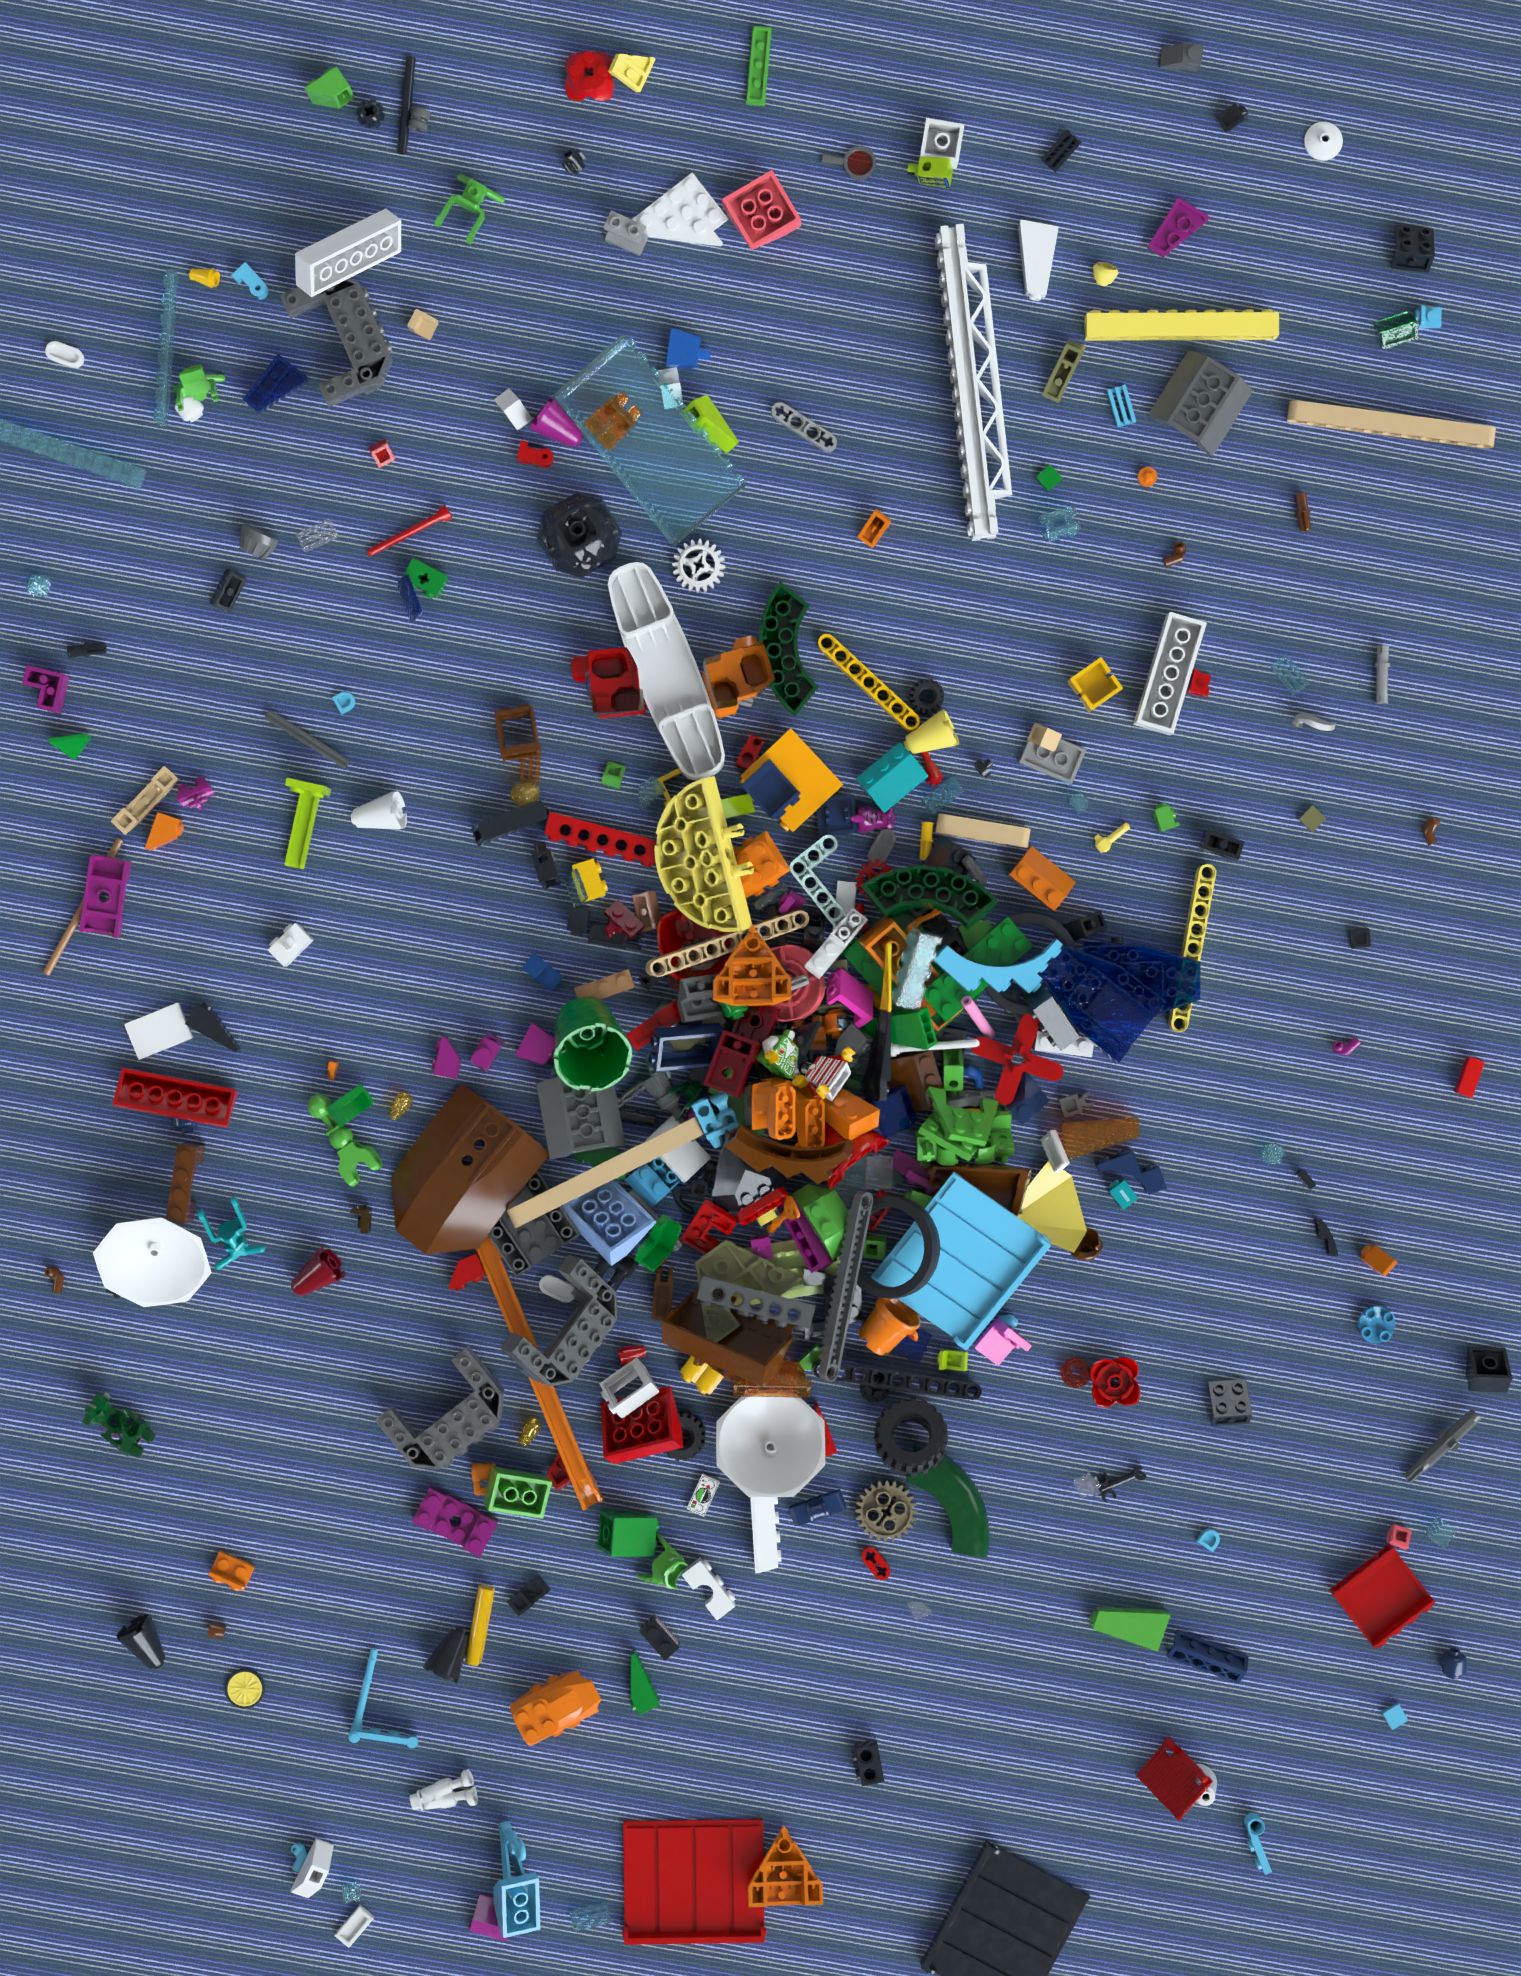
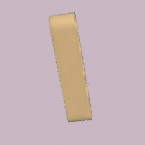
M938 814L935 833L1028 848L1031 829Z

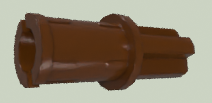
M1307 493L1295 494L1297 507L1295 514L1298 515L1300 531H1310L1309 513L1311 510L1308 508Z

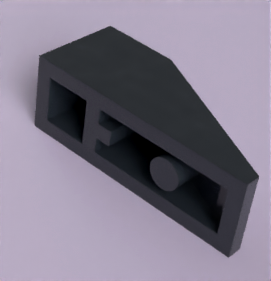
M202 1003V1005L196 1004L185 1025L228 1049L239 1052L241 1048L217 1013L212 1011L213 1007L206 1003Z

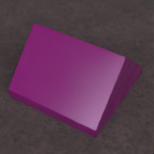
M480 1893L469 1931L506 1941L507 1937L503 1938L499 1930L494 1897Z

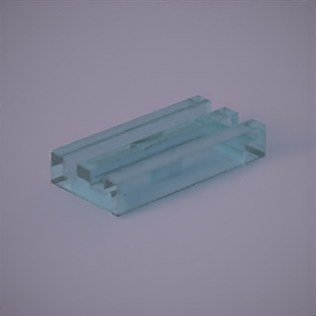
M1287 654L1270 666L1293 696L1310 684ZM1283 660H1285V662L1289 665L1292 671L1300 679V681L1303 683L1302 685H1300L1297 682V680L1293 677L1290 671L1282 663ZM1277 665L1280 666V668L1284 671V673L1287 675V677H1288V678L1291 680V682L1295 685V687L1297 688L1296 690H1295L1294 687L1290 684V682L1286 679V677L1283 675V673L1279 670V668L1277 667Z
M607 1902L570 1911L574 1932L612 1922ZM605 1909V1912L591 1914L579 1918L575 1917L577 1915ZM605 1916L607 1917V1918H603V1919H599V1920H594V1921H590V1922H586V1923H582V1924H578V1925H577V1923H580V1922H585V1921H589V1920H593V1919H597V1918H601V1917H605Z

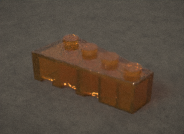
M1138 1117L1059 1121L1060 1141L1068 1160L1140 1137Z

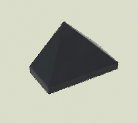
M817 1020L793 1029L802 1056L806 1057L822 1024L821 1021Z

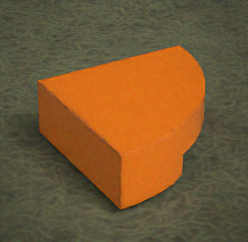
M330 1061L328 1063L327 1079L335 1081L339 1062Z

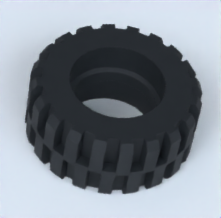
M905 1398L900 1399L898 1404L895 1402L889 1404V1408L884 1409L881 1412V1417L877 1419L874 1433L876 1453L878 1457L882 1458L881 1462L885 1466L889 1465L890 1470L896 1472V1470L900 1471V1475L906 1476V1473H911V1476H917L918 1472H922V1474L928 1473V1469H934L938 1461H941L944 1457L948 1442V1427L946 1422L943 1421L944 1417L941 1412L937 1413V1408L933 1405L928 1406L927 1401L921 1400L920 1403L916 1402V1398H910V1401H906ZM906 1422L918 1423L928 1431L929 1442L920 1451H903L893 1441L895 1428Z

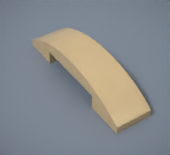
M165 766L159 770L151 779L152 781L137 797L111 820L123 834L126 835L140 823L179 780Z

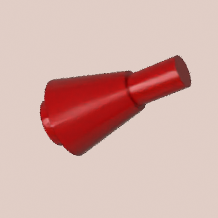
M921 752L925 763V772L928 774L926 784H931V786L940 784L942 782L941 779L944 778L943 774L931 760L929 752Z

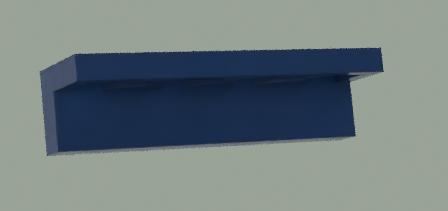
M1181 1630L1176 1631L1174 1643L1167 1653L1168 1658L1239 1684L1247 1673L1249 1656ZM1177 1650V1651H1180V1652H1182V1653H1184V1654H1181V1655H1180V1654L1175 1653V1651ZM1198 1658L1202 1661H1195L1193 1659ZM1211 1665H1216L1220 1668L1211 1667ZM1228 1672H1235V1673H1237L1238 1675L1235 1676V1675L1229 1674Z

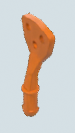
M933 910L925 916H920L907 926L904 933L908 937L921 923L938 914H942V912Z
M791 1195L785 1199L784 1211L767 1226L768 1233H774L780 1227L783 1220H794L800 1217L797 1204Z

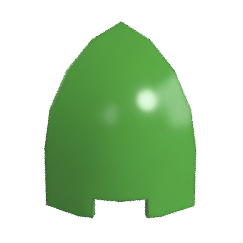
M817 1344L813 1345L794 1365L800 1369L811 1370L812 1364L821 1360L819 1358V1355L822 1354L820 1347Z

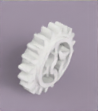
M701 539L698 540V544L691 540V546L684 543L685 550L678 548L680 556L674 555V559L678 562L672 563L673 567L678 568L673 571V574L680 575L676 581L680 582L683 580L682 587L684 588L686 585H689L690 592L693 587L696 588L697 593H699L700 588L707 592V586L714 589L713 582L720 583L717 577H724L720 570L725 569V565L720 563L725 561V559L718 557L721 554V550L715 552L716 545L714 544L709 547L708 540L704 545H702ZM700 551L697 557L687 558L689 554ZM707 554L712 557L715 568L706 562ZM702 559V566L704 568H700L696 573V566L694 564H698ZM683 564L692 570L691 578L685 574ZM703 574L711 575L705 580L697 581Z

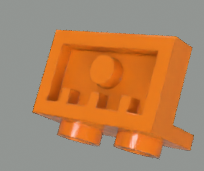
M220 1550L208 1576L212 1577L211 1579L214 1582L228 1584L232 1590L243 1591L248 1584L255 1565Z

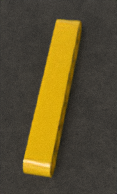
M830 634L820 636L818 649L906 731H913L919 726V716ZM829 639L832 646L824 648L821 645V641ZM843 652L846 659L838 661L835 658V654ZM857 665L860 672L852 674L849 671V667ZM871 678L874 685L868 688L864 685L863 680ZM885 691L888 699L880 700L877 696L878 692ZM899 704L902 712L899 714L893 713L892 705ZM913 717L916 725L913 727L907 726L906 718Z

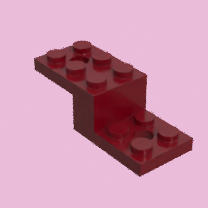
M770 1005L748 1006L747 1011L743 1013L744 1017L735 1020L731 1032L723 1030L703 1085L740 1098L752 1063L761 1064L756 1058L763 1048L762 1042L772 1035L781 1009ZM755 1016L760 1018V1023L757 1026L752 1025V1019ZM727 1068L732 1069V1075L729 1078L724 1076V1071Z

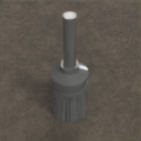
M664 1071L657 1072L641 1083L656 1100L655 1103L659 1105L660 1110L672 1112L675 1118L680 1112L678 1101L681 1097L677 1092L667 1095V1092L672 1090V1087ZM682 1116L678 1122L681 1124L687 1120Z

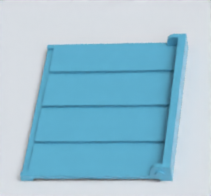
M953 1172L924 1208L933 1219L939 1234L940 1256L937 1268L923 1288L911 1295L897 1299L951 1335L955 1343L967 1351L1051 1247V1239L967 1182L959 1174ZM916 1221L913 1222L871 1276L876 1282L889 1287L899 1286L910 1280L918 1271L924 1255V1241Z

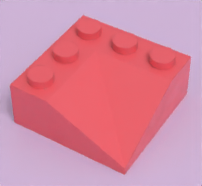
M773 170L722 199L724 210L751 250L781 238L801 226V218Z

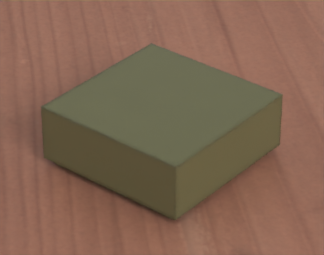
M1311 805L1298 820L1311 832H1314L1326 817Z

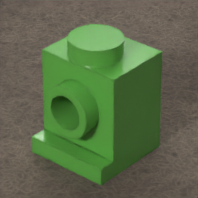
M1167 802L1155 805L1156 809L1152 811L1158 832L1180 826L1179 822L1175 823V811L1167 805Z
M867 1234L862 1258L884 1260L887 1251V1235Z

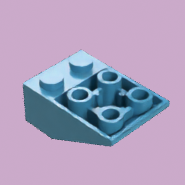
M660 1157L639 1166L625 1179L650 1208L657 1204L681 1181Z

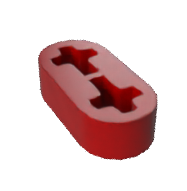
M865 1547L861 1553L863 1562L877 1579H887L890 1575L888 1563L875 1547ZM867 1551H869L870 1553L874 1552L873 1556L876 1560L875 1562H873L871 1558L866 1559ZM877 1564H879L881 1568L886 1567L884 1575L882 1573L877 1574Z

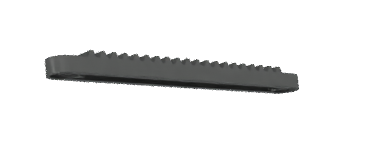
M862 1190L856 1192L851 1210L847 1212L850 1217L846 1218L848 1225L844 1228L847 1232L843 1233L845 1240L841 1242L844 1247L840 1249L842 1255L838 1257L841 1262L837 1264L839 1271L835 1272L838 1277L834 1279L836 1286L832 1287L835 1292L831 1294L833 1301L829 1302L831 1309H828L830 1316L826 1317L828 1324H825V1328L827 1331L823 1332L825 1339L822 1340L824 1346L820 1347L822 1354L819 1355L821 1359L819 1377L828 1382L836 1380L839 1374L873 1205L872 1194ZM865 1197V1201L861 1205L862 1198ZM831 1367V1371L827 1376V1371Z

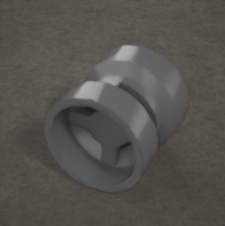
M413 107L411 111L412 119L408 123V128L415 132L426 133L428 128L427 121L430 119L431 112L420 107Z

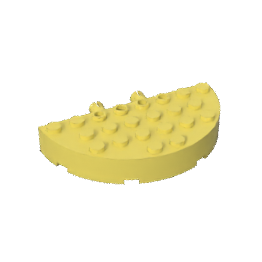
M715 776L703 778L687 785L667 804L656 830L658 835L657 845H655L654 850L655 862L664 890L667 894H670L675 902L674 905L685 916L708 929L736 932L752 926L740 876L753 874L754 868L746 869L753 866L751 862L737 865L730 838L743 836L744 830L737 832L738 829L743 828L742 824L727 827Z

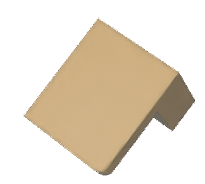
M415 309L407 326L410 331L430 340L438 326V321L428 314Z
M1034 723L1027 741L1054 752L1062 734Z

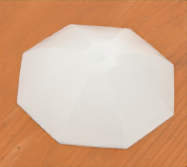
M162 1217L116 1223L93 1252L104 1287L143 1307L188 1301L211 1274L201 1238Z
M748 1390L716 1421L717 1467L748 1497H794L825 1466L824 1420L793 1390Z

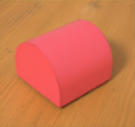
M1393 1524L1388 1531L1386 1542L1406 1550L1409 1547L1412 1530Z

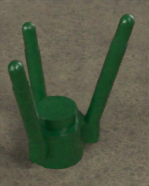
M686 1081L683 1085L667 1092V1095H671L685 1089L684 1095L688 1099V1102L679 1112L675 1121H679L697 1097L702 1094L704 1089L698 1081H692L691 1083Z

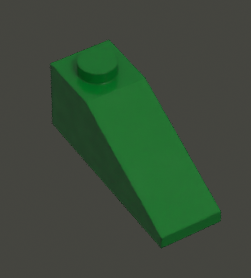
M634 1649L631 1653V1700L629 1702L633 1711L637 1710L638 1714L641 1715L659 1706L660 1698L636 1649Z

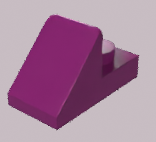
M769 1234L750 1237L753 1254L764 1259H771L773 1257Z

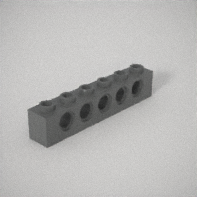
M702 1276L697 1300H700L702 1305L711 1307L713 1303L719 1305L718 1309L730 1312V1308L738 1310L737 1314L748 1317L749 1313L757 1315L756 1319L767 1322L768 1318L773 1319L777 1325L786 1327L787 1323L794 1325L793 1329L804 1332L806 1328L810 1329L815 1305ZM715 1289L723 1291L724 1296L721 1300L713 1298L712 1293ZM734 1294L741 1295L742 1303L734 1305L731 1302V1297ZM758 1299L761 1302L760 1309L753 1310L750 1307L751 1300ZM771 1304H777L780 1307V1312L777 1315H772L769 1312ZM790 1309L798 1311L799 1316L796 1320L789 1319L788 1311Z

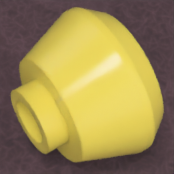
M1097 262L1093 266L1094 279L1101 286L1111 284L1119 273L1116 266L1107 262Z

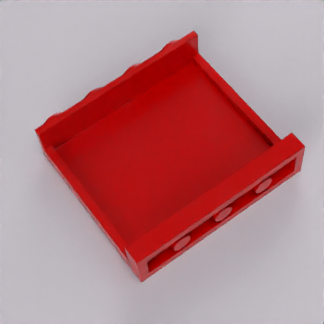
M1387 1544L1329 1589L1375 1649L1385 1645L1388 1638L1399 1634L1406 1624L1416 1621L1419 1614L1429 1611L1433 1607L1432 1604L1436 1602L1391 1544Z

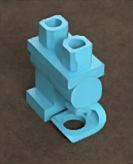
M722 1091L709 1096L711 1102L718 1107L720 1111L718 1114L714 1115L707 1097L692 1104L707 1140H710L714 1148L724 1145L720 1135L725 1134L726 1130L730 1132L739 1126L733 1108H728V1095Z

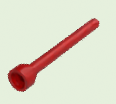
M441 506L436 511L437 514L368 549L367 554L373 556L438 521L442 522L445 520L447 522L452 519L447 506Z

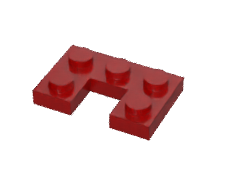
M706 1199L680 1240L706 1255L722 1243L707 1234L710 1228L714 1226L729 1235L737 1224L738 1219Z

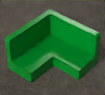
M663 1214L652 1227L649 1237L639 1246L634 1260L654 1272L673 1252L682 1225Z

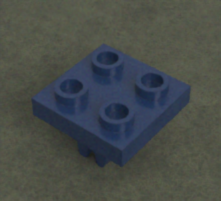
M854 795L830 797L817 809L819 837L857 833V822L850 820L851 816L856 815Z

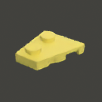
M616 54L608 72L633 91L641 92L655 58Z

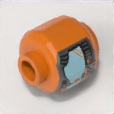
M841 1009L829 1010L828 1014L823 1018L824 1031L826 1034L832 1035L833 1039H839L840 1035L849 1026L848 1015Z

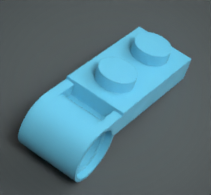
M1249 1813L1244 1818V1824L1250 1839L1247 1841L1251 1852L1255 1851L1257 1858L1254 1861L1258 1870L1262 1869L1266 1875L1271 1873L1272 1870L1258 1838V1835L1264 1832L1265 1824L1257 1813ZM1253 1821H1259L1256 1827H1250Z

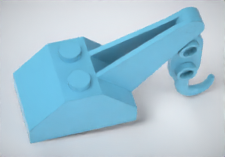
M509 1821L501 1822L498 1825L503 1880H499L493 1887L494 1907L499 1930L503 1938L540 1930L539 1878L536 1872L525 1874L521 1862L526 1858L525 1845L521 1838L517 1840L516 1831H512ZM507 1844L509 1846V1852L511 1854L516 1877L512 1878Z

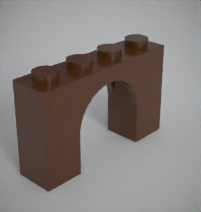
M184 1142L177 1145L166 1220L172 1223L185 1225L194 1220L197 1201H191V1189L196 1168L198 1165L203 1164L206 1146L204 1144Z

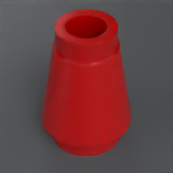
M644 1345L621 1346V1349H617L619 1362L626 1365L636 1357L640 1359L646 1356Z

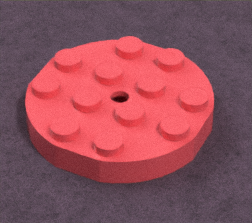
M785 945L770 948L775 957L788 966L786 973H788L791 979L804 974L808 976L810 981L808 985L792 990L791 999L770 1005L781 1009L777 1021L788 1022L805 1019L818 1008L824 997L826 988L824 974L818 979L804 968L814 954L803 947Z

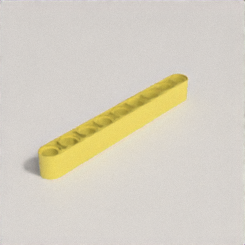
M1211 864L1199 866L1195 874L1168 1026L1174 1032L1185 1031L1189 1024L1216 878V869ZM1203 868H1208L1210 870V876L1208 878L1203 877ZM1201 886L1207 890L1205 897H1201L1198 893ZM1197 905H1200L1203 908V914L1201 916H1198L1195 913V907ZM1194 924L1200 927V932L1197 935L1191 931ZM1190 943L1196 945V952L1193 954L1188 951ZM1188 961L1193 965V969L1189 973L1184 969V965ZM1185 980L1189 983L1187 991L1181 989V983ZM1181 999L1186 1002V1007L1183 1010H1180L1177 1006L1178 1001ZM1177 1018H1180L1183 1022L1182 1027L1176 1029L1174 1026V1021Z

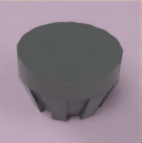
M243 524L241 528L239 548L247 553H251L255 557L258 556L261 559H266L279 543V539L251 525Z

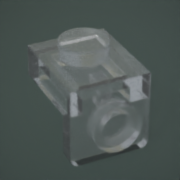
M1089 1472L1073 1480V1484L1081 1498L1091 1493L1094 1497L1101 1494L1098 1489L1101 1485L1097 1477H1092Z

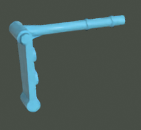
M371 1648L369 1658H367L368 1662L364 1679H362L363 1684L355 1718L349 1731V1741L356 1743L360 1738L405 1744L409 1748H415L418 1745V1737L415 1734L405 1736L400 1735V1732L395 1730H389L388 1733L381 1732L380 1728L375 1727L363 1729L362 1718L378 1653L377 1649Z

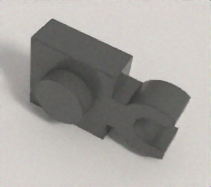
M1086 1092L1082 1094L1081 1098H1078L1075 1093L1058 1099L1064 1118L1083 1112L1081 1106H1093L1094 1102L1086 1103L1085 1098L1090 1096L1091 1093Z

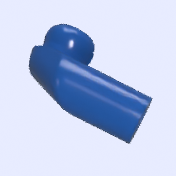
M971 1064L964 1066L963 1074L965 1076L969 1075L974 1079V1088L983 1089L982 1071Z

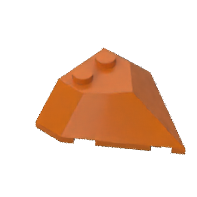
M753 924L745 938L741 940L725 963L720 974L713 980L714 1001L733 1006L775 1005L792 998V980L758 934Z
M783 1825L747 1887L748 1907L823 1905V1884L817 1878L811 1865Z

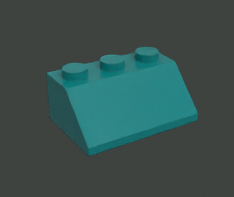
M899 742L860 774L856 780L862 790L885 813L925 780L928 774L913 755Z

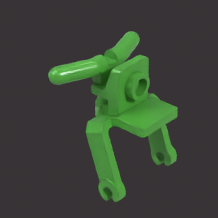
M458 174L457 180L466 185L462 196L456 194L449 198L441 214L436 218L435 226L439 228L454 203L458 204L460 207L479 216L466 238V243L471 245L485 219L484 210L479 207L481 202L483 203L485 200L483 199L484 196L500 204L504 203L505 198L463 174Z
M201 364L184 368L183 372H179L181 383L173 388V392L177 394L175 402L178 406V411L184 410V397L190 396V398L193 397L197 401H203L209 390H211L213 402L219 401L215 382L225 381L223 374H205Z

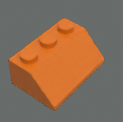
M1033 846L1028 849L1007 875L1051 912L1056 910L1076 883Z

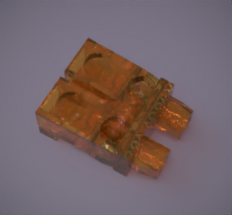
M624 392L619 393L615 397H610L607 402L583 423L594 436H598L597 439L608 451H613L618 446L617 444L638 424L637 420L643 413L636 405L629 411L625 409L624 406L630 401V398Z

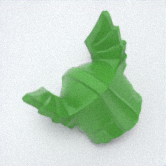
M657 1533L656 1537L665 1548V1551L653 1560L652 1573L636 1574V1577L645 1582L665 1585L669 1589H676L675 1581L682 1573L684 1565L687 1566L688 1564Z

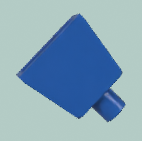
M671 328L666 369L676 367L677 369L697 368L699 359L710 360L711 349L701 347V337Z

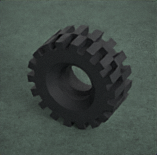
M680 1410L678 1416L681 1428L688 1431L689 1438L683 1442V1448L663 1453H666L670 1459L675 1458L676 1461H679V1459L687 1461L688 1458L692 1459L697 1453L701 1452L705 1443V1428L697 1415L694 1416L692 1412Z

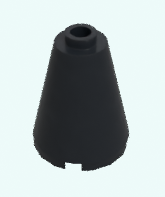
M140 1615L130 1621L131 1625L128 1628L124 1625L116 1635L118 1641L149 1669H158L163 1666L166 1656L150 1615Z
M458 1626L456 1630L452 1628L426 1660L423 1668L428 1671L431 1670L435 1675L457 1684L469 1636L466 1635L467 1631Z

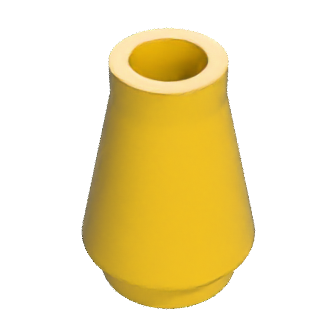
M192 268L189 278L212 288L213 286H218L220 273L214 268Z

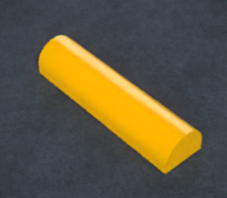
M478 1586L465 1663L478 1666L483 1659L495 1591L494 1586Z

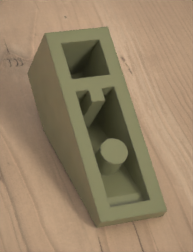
M1070 338L1068 339L1042 396L1057 403L1060 402L1086 346Z

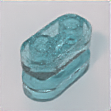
M1069 507L1038 516L1040 525L1046 524L1047 530L1042 531L1043 538L1048 539V542L1059 540V536L1067 535V537L1078 535V531L1081 530L1080 523L1073 522L1072 519L1073 516L1077 515L1076 508ZM1065 519V525L1054 526L1055 521Z

